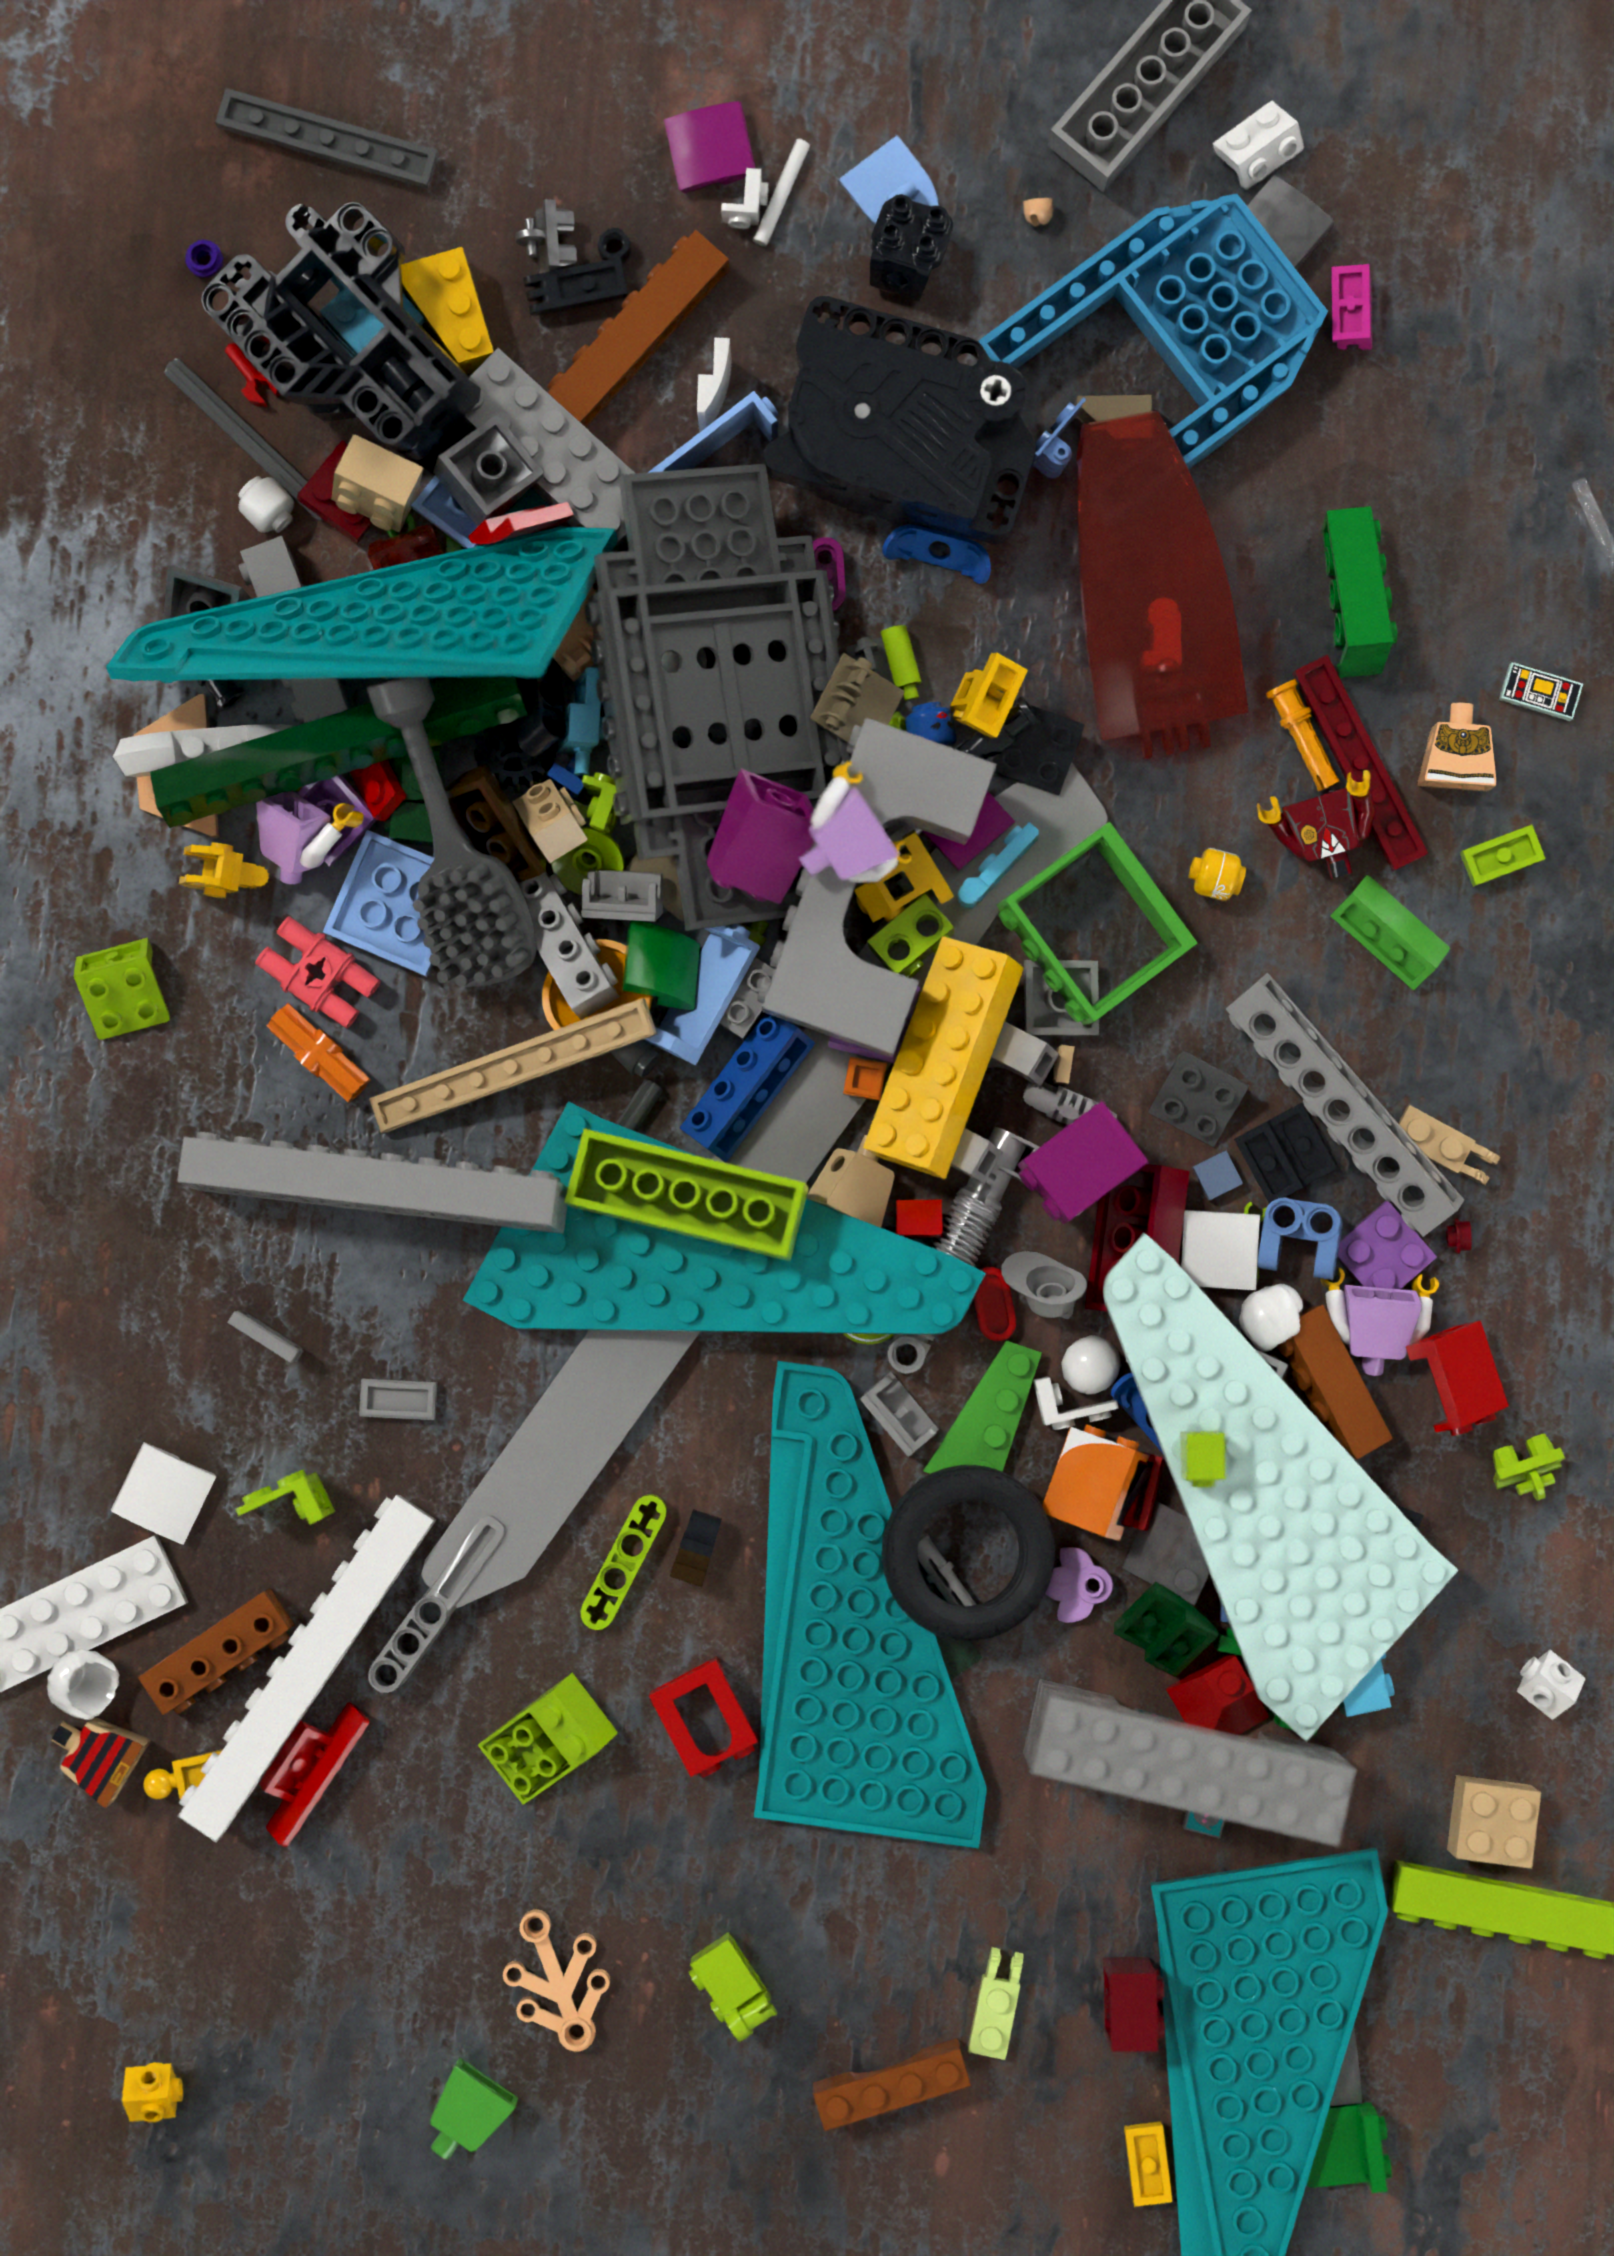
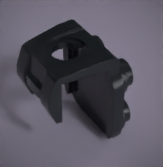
M903 194L895 195L885 201L870 240V246L873 250L870 259V286L916 301L920 300L931 270L938 268L942 263L952 235L953 220L945 208L921 204L912 201Z

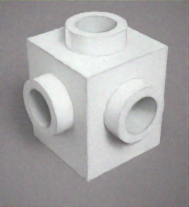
M1549 1650L1539 1659L1532 1657L1526 1662L1520 1671L1523 1678L1517 1692L1553 1720L1576 1703L1586 1678L1553 1651Z

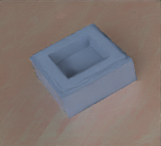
M1227 1150L1192 1167L1208 1201L1243 1184Z

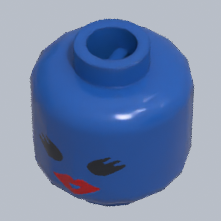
M930 702L912 707V713L905 719L908 733L947 747L955 744L957 740L952 712L949 708L941 707V702Z

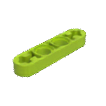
M647 1494L640 1497L634 1504L580 1611L581 1619L588 1628L601 1630L608 1627L613 1621L666 1518L667 1506L659 1496ZM653 1501L658 1504L656 1511L660 1513V1517L658 1519L652 1517L649 1520L646 1529H652L653 1532L651 1536H648L643 1530L630 1527V1523L634 1520L639 1525L644 1516V1512L640 1510L641 1504L648 1506ZM627 1535H638L642 1539L643 1550L640 1554L631 1556L624 1552L622 1541ZM611 1568L621 1569L626 1575L625 1585L619 1589L608 1587L605 1583V1573ZM597 1587H599L605 1594L618 1597L616 1603H613L609 1599L604 1607V1612L608 1614V1618L600 1617L597 1622H594L590 1619L592 1612L587 1609L589 1605L595 1607L599 1603L602 1595L595 1593Z

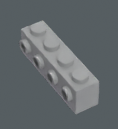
M545 870L541 876L519 882L518 884L532 919L536 948L571 1010L583 1020L619 998L620 996L613 986L619 981L609 964L601 965L596 955L601 952V949L591 933L583 934L579 924L583 923L584 920L581 918V914L573 902L567 905L562 895L567 890L558 875L554 873L550 876Z

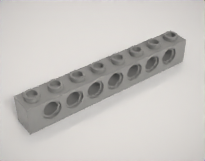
M1268 973L1226 1008L1230 1014L1229 1018L1232 1024L1238 1030L1245 1031L1254 1041V1048L1257 1053L1275 1065L1279 1070L1278 1074L1283 1083L1289 1088H1294L1303 1098V1104L1309 1113L1315 1117H1320L1328 1127L1327 1131L1330 1137L1337 1144L1346 1147L1352 1154L1355 1166L1361 1172L1368 1173L1377 1183V1190L1380 1195L1388 1202H1393L1402 1212L1403 1221L1410 1229L1417 1230L1424 1237L1459 1209L1464 1201L1463 1197ZM1261 1014L1270 1015L1275 1021L1276 1028L1266 1027L1261 1020ZM1285 1044H1295L1300 1050V1056L1290 1055L1286 1050ZM1310 1071L1322 1074L1325 1079V1085L1313 1082L1310 1077ZM1342 1100L1346 1102L1350 1108V1113L1340 1112L1336 1108L1334 1101ZM1365 1128L1370 1130L1375 1137V1141L1364 1140L1360 1136L1359 1129ZM1384 1157L1394 1158L1398 1162L1400 1169L1393 1170L1388 1168L1384 1163ZM1408 1186L1419 1187L1424 1193V1198L1412 1196Z

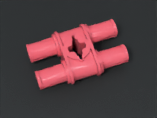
M288 916L278 928L277 934L303 952L299 963L294 965L271 948L266 947L258 956L255 965L281 983L280 987L283 992H290L310 1006V1011L316 1013L321 1011L348 1029L356 1020L359 1011L333 993L334 986L337 982L344 981L365 997L370 998L379 987L381 980L355 962L356 958L353 953H346L326 939V934L320 932L315 934ZM324 964L322 967L323 973L326 974L324 979L315 978L312 981L314 974L310 971L314 965L321 967Z

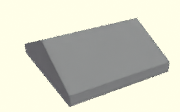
M1024 960L1025 1032L1032 1036L1047 1037L1098 1036L1099 1019L1083 1026L1081 1021L1076 1022L1068 1014L1065 1008L1067 1002L1059 991H1053L1043 978L1045 972L1038 962ZM1058 960L1092 1006L1099 1001L1098 961Z

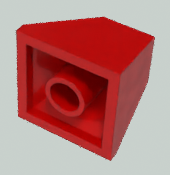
M1232 1653L1223 1654L1166 1688L1167 1693L1186 1724L1238 1736L1269 1717L1262 1701L1257 1696L1253 1684L1237 1657Z

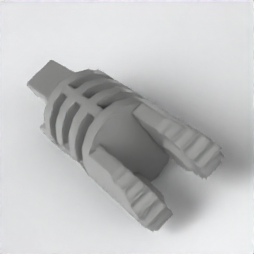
M1028 1081L1023 1093L1026 1104L1046 1113L1047 1117L1066 1125H1070L1097 1104L1093 1099L1084 1097L1060 1085L1055 1087L1046 1082H1043L1040 1087ZM1110 1111V1112L1114 1115V1117L1117 1119V1114H1115L1114 1112Z

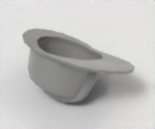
M1023 1251L1014 1253L1007 1257L1002 1264V1277L1005 1282L1014 1290L1023 1294L1030 1309L1042 1317L1069 1319L1073 1314L1076 1300L1081 1298L1087 1290V1281L1081 1273L1038 1252Z

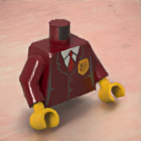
M1364 770L1363 782L1354 781L1351 777L1352 773L1349 772L1346 788L1282 807L1283 813L1280 811L1278 799L1272 796L1270 801L1273 809L1265 811L1258 803L1256 806L1258 817L1262 822L1268 823L1278 841L1296 857L1306 858L1308 862L1325 858L1331 879L1353 873L1347 851L1363 847V840L1370 835L1376 814L1371 789L1369 788L1370 773L1367 770Z

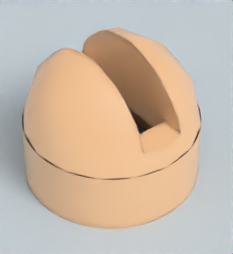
M1036 198L1023 201L1025 218L1034 227L1040 224L1044 226L1052 219V198Z

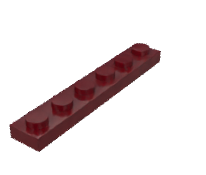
M1328 654L1295 670L1292 675L1296 679L1346 781L1349 772L1352 773L1351 777L1356 782H1363L1364 770L1370 773L1369 788L1371 789L1376 809L1371 831L1392 872L1426 856L1428 852Z

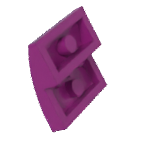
M735 101L707 106L664 119L677 183L681 192L686 194L717 182L727 185L746 178V168L756 169L741 102Z
M986 791L973 831L965 845L924 830L921 833L933 846L935 845L959 872L1013 826L1015 820Z

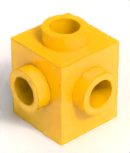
M154 2062L146 2066L125 2068L122 2103L130 2122H158L162 2119L176 2117L177 2102H182L183 2083L181 2078H176L171 2063Z

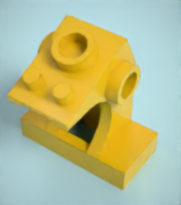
M997 652L991 653L984 670L974 669L973 672L965 673L950 705V710L954 713L953 719L989 738H997L1028 670Z
M915 829L902 836V840L906 842L905 845L911 854L912 860L906 864H898L894 870L877 882H862L854 890L860 909L869 915L873 922L884 917L886 922L893 920L905 910L903 905L931 888L941 904L954 897L953 892ZM904 871L913 889L894 899L884 882L899 872Z

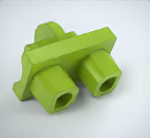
M1545 1433L1526 1440L1525 1445L1531 1458L1519 1461L1512 1445L1496 1449L1493 1452L1492 1457L1496 1470L1493 1481L1497 1490L1527 1480L1516 1485L1519 1495L1532 1492L1537 1501L1546 1497L1544 1487L1555 1484V1479L1552 1473L1543 1476L1539 1475L1561 1468V1461L1565 1459L1561 1447L1554 1449Z

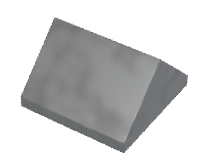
M170 565L167 572L163 620L250 600L251 597L240 586Z

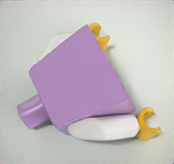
M848 761L835 768L834 779L822 794L811 817L812 826L808 830L818 846L799 859L811 877L832 865L841 880L877 882L894 870L898 864L909 863L912 857L911 854L899 855L900 847L906 842L904 840L890 841L855 787L850 790V786L859 783L863 775L859 772L850 778L847 768L852 762Z
M286 791L256 802L260 850L265 857L280 866V880L286 884L300 883L303 871L319 867L323 863L328 851L342 836L340 831L345 826L356 828L361 825L364 819L363 813L353 811L354 805L341 803L335 807L333 811L335 821L330 824V815L293 791Z
M1338 1267V1282L1332 1283L1327 1279L1321 1278L1323 1286L1329 1289L1325 1294L1328 1315L1342 1342L1348 1345L1350 1354L1363 1357L1361 1371L1372 1376L1382 1375L1385 1359H1404L1407 1353L1405 1346L1421 1340L1429 1331L1433 1306L1430 1294L1437 1291L1439 1282L1435 1277L1431 1278L1429 1290H1425L1421 1286L1422 1274L1413 1279L1411 1283L1412 1290L1345 1285L1344 1291L1340 1290V1285L1344 1280L1345 1274Z

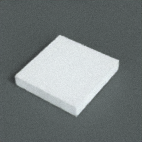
M1185 1210L1181 1268L1198 1287L1256 1290L1260 1214Z

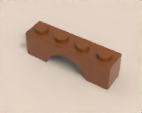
M958 2038L923 2048L909 2059L890 2067L864 2073L849 2071L813 2082V2095L824 2131L966 2088L971 2086Z

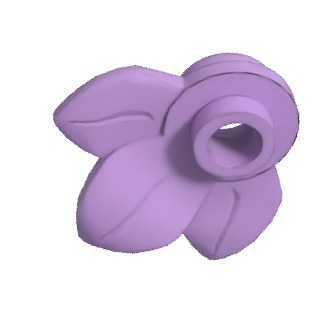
M1064 1547L1060 1549V1562L1062 1566L1053 1569L1045 1594L1056 1601H1060L1057 1614L1058 1620L1072 1623L1088 1617L1095 1604L1105 1601L1111 1595L1114 1584L1111 1574L1105 1568L1094 1565L1086 1551L1076 1547ZM1090 1578L1098 1580L1100 1588L1097 1592L1091 1591L1088 1588V1580Z

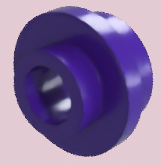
M199 240L187 249L185 261L188 269L195 276L208 278L217 274L221 269L223 255L215 243L209 240ZM203 255L211 256V261L207 265L199 264V259Z

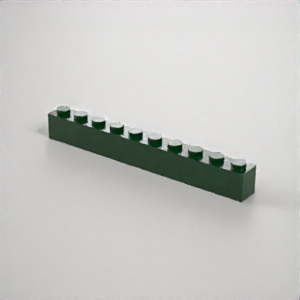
M452 676L430 683L435 700L422 722L430 746H437L454 738L475 734L480 730L502 723L513 722L518 718L527 716L528 712L517 676ZM370 702L150 772L157 809L169 828L178 825L189 824L194 820L213 814H221L229 809L248 803H256L264 798L286 791H294L299 787L321 780H329L346 772L364 769L381 761L402 757L408 753L400 727L396 728L378 719Z

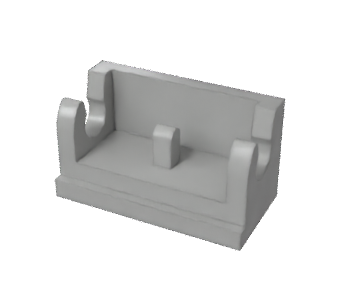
M590 869L587 879H583L581 918L656 921L663 914V873Z
M889 1372L859 1397L907 1457L911 1456L939 1430L892 1372Z

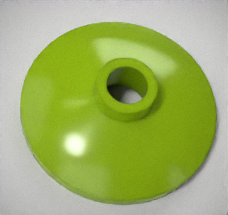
M581 827L588 839L587 841L551 862L553 872L558 875L563 885L570 891L582 895L583 879H587L590 869L624 871V857L618 844L608 834L594 830L591 827ZM584 852L591 853L596 859L587 858Z

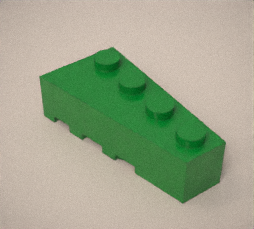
M1371 506L1327 510L1322 525L1327 576H1334L1335 578L1330 580L1329 585L1330 610L1338 609V613L1335 615L1333 638L1334 647L1342 646L1341 660L1336 665L1339 678L1382 674L1392 644L1397 643V626L1395 621H1390L1388 610L1392 607V595L1390 587H1384L1383 576L1386 575V558L1384 553L1379 554L1377 542L1381 540L1379 520H1373Z

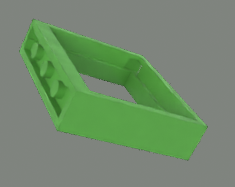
M1110 822L1096 829L996 904L1001 911L999 912V918L1007 929L1010 931L1014 930L1022 940L1021 948L1025 955L1031 961L1038 962L1045 972L1043 978L1047 985L1053 991H1059L1067 1002L1065 1008L1068 1014L1076 1022L1081 1021L1083 1026L1098 1020L1197 944V941ZM1095 846L1168 948L1091 1006L1018 906V903Z

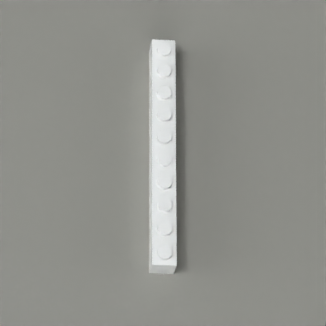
M396 1495L393 1500L387 1497L374 1515L379 1521L371 1532L365 1529L353 1546L358 1552L350 1564L344 1560L331 1578L336 1584L329 1595L322 1592L310 1609V1612L315 1614L307 1627L300 1624L288 1641L293 1648L285 1659L279 1656L266 1674L271 1680L263 1691L257 1688L245 1705L250 1711L242 1723L235 1720L223 1737L228 1743L221 1754L212 1753L201 1769V1772L206 1774L198 1787L192 1784L181 1798L179 1804L184 1806L178 1817L215 1842L222 1838L299 1721L306 1714L435 1523V1518L401 1495Z

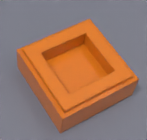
M850 1057L843 1095L880 1101L887 1063Z

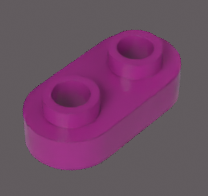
M821 537L813 541L816 570H827L828 581L832 583L834 598L831 603L832 611L836 612L842 607L846 597L844 554L841 545L836 540L829 537ZM822 553H828L831 555L832 561L828 564H821L818 561V557Z

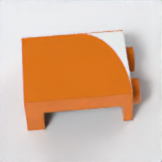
M1086 1424L1084 1431L1070 1427L1042 1507L1048 1516L1106 1538L1120 1541L1125 1527L1116 1524L1137 1464L1139 1460L1147 1462L1149 1455L1138 1451L1139 1443L1118 1436L1116 1443L1105 1439L1106 1431Z

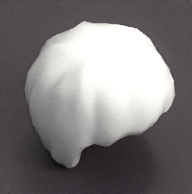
M1277 1284L1264 1287L1250 1294L1244 1300L1239 1317L1241 1330L1261 1352H1268L1278 1344L1299 1333V1312L1303 1308V1301L1298 1292L1288 1285Z
M78 1649L73 1652H67L65 1656L54 1663L53 1669L48 1676V1696L51 1702L65 1713L77 1718L90 1720L95 1716H99L116 1696L115 1690L119 1686L118 1678L120 1675L113 1662L96 1651Z

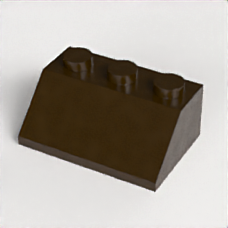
M486 764L464 772L445 788L452 811L463 833L475 850L482 854L494 856L504 862L518 883L541 876L545 872L546 858L519 817L518 811L510 803L499 786L497 778L490 772Z

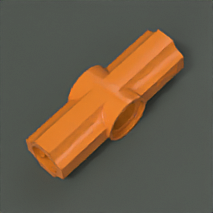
M287 1003L284 1007L280 1008L266 1025L282 1043L286 1044L295 1053L294 1057L317 1078L321 1077L348 1103L358 1097L371 1081L366 1073L342 1053L344 1050L320 1028L317 1030L291 1004Z

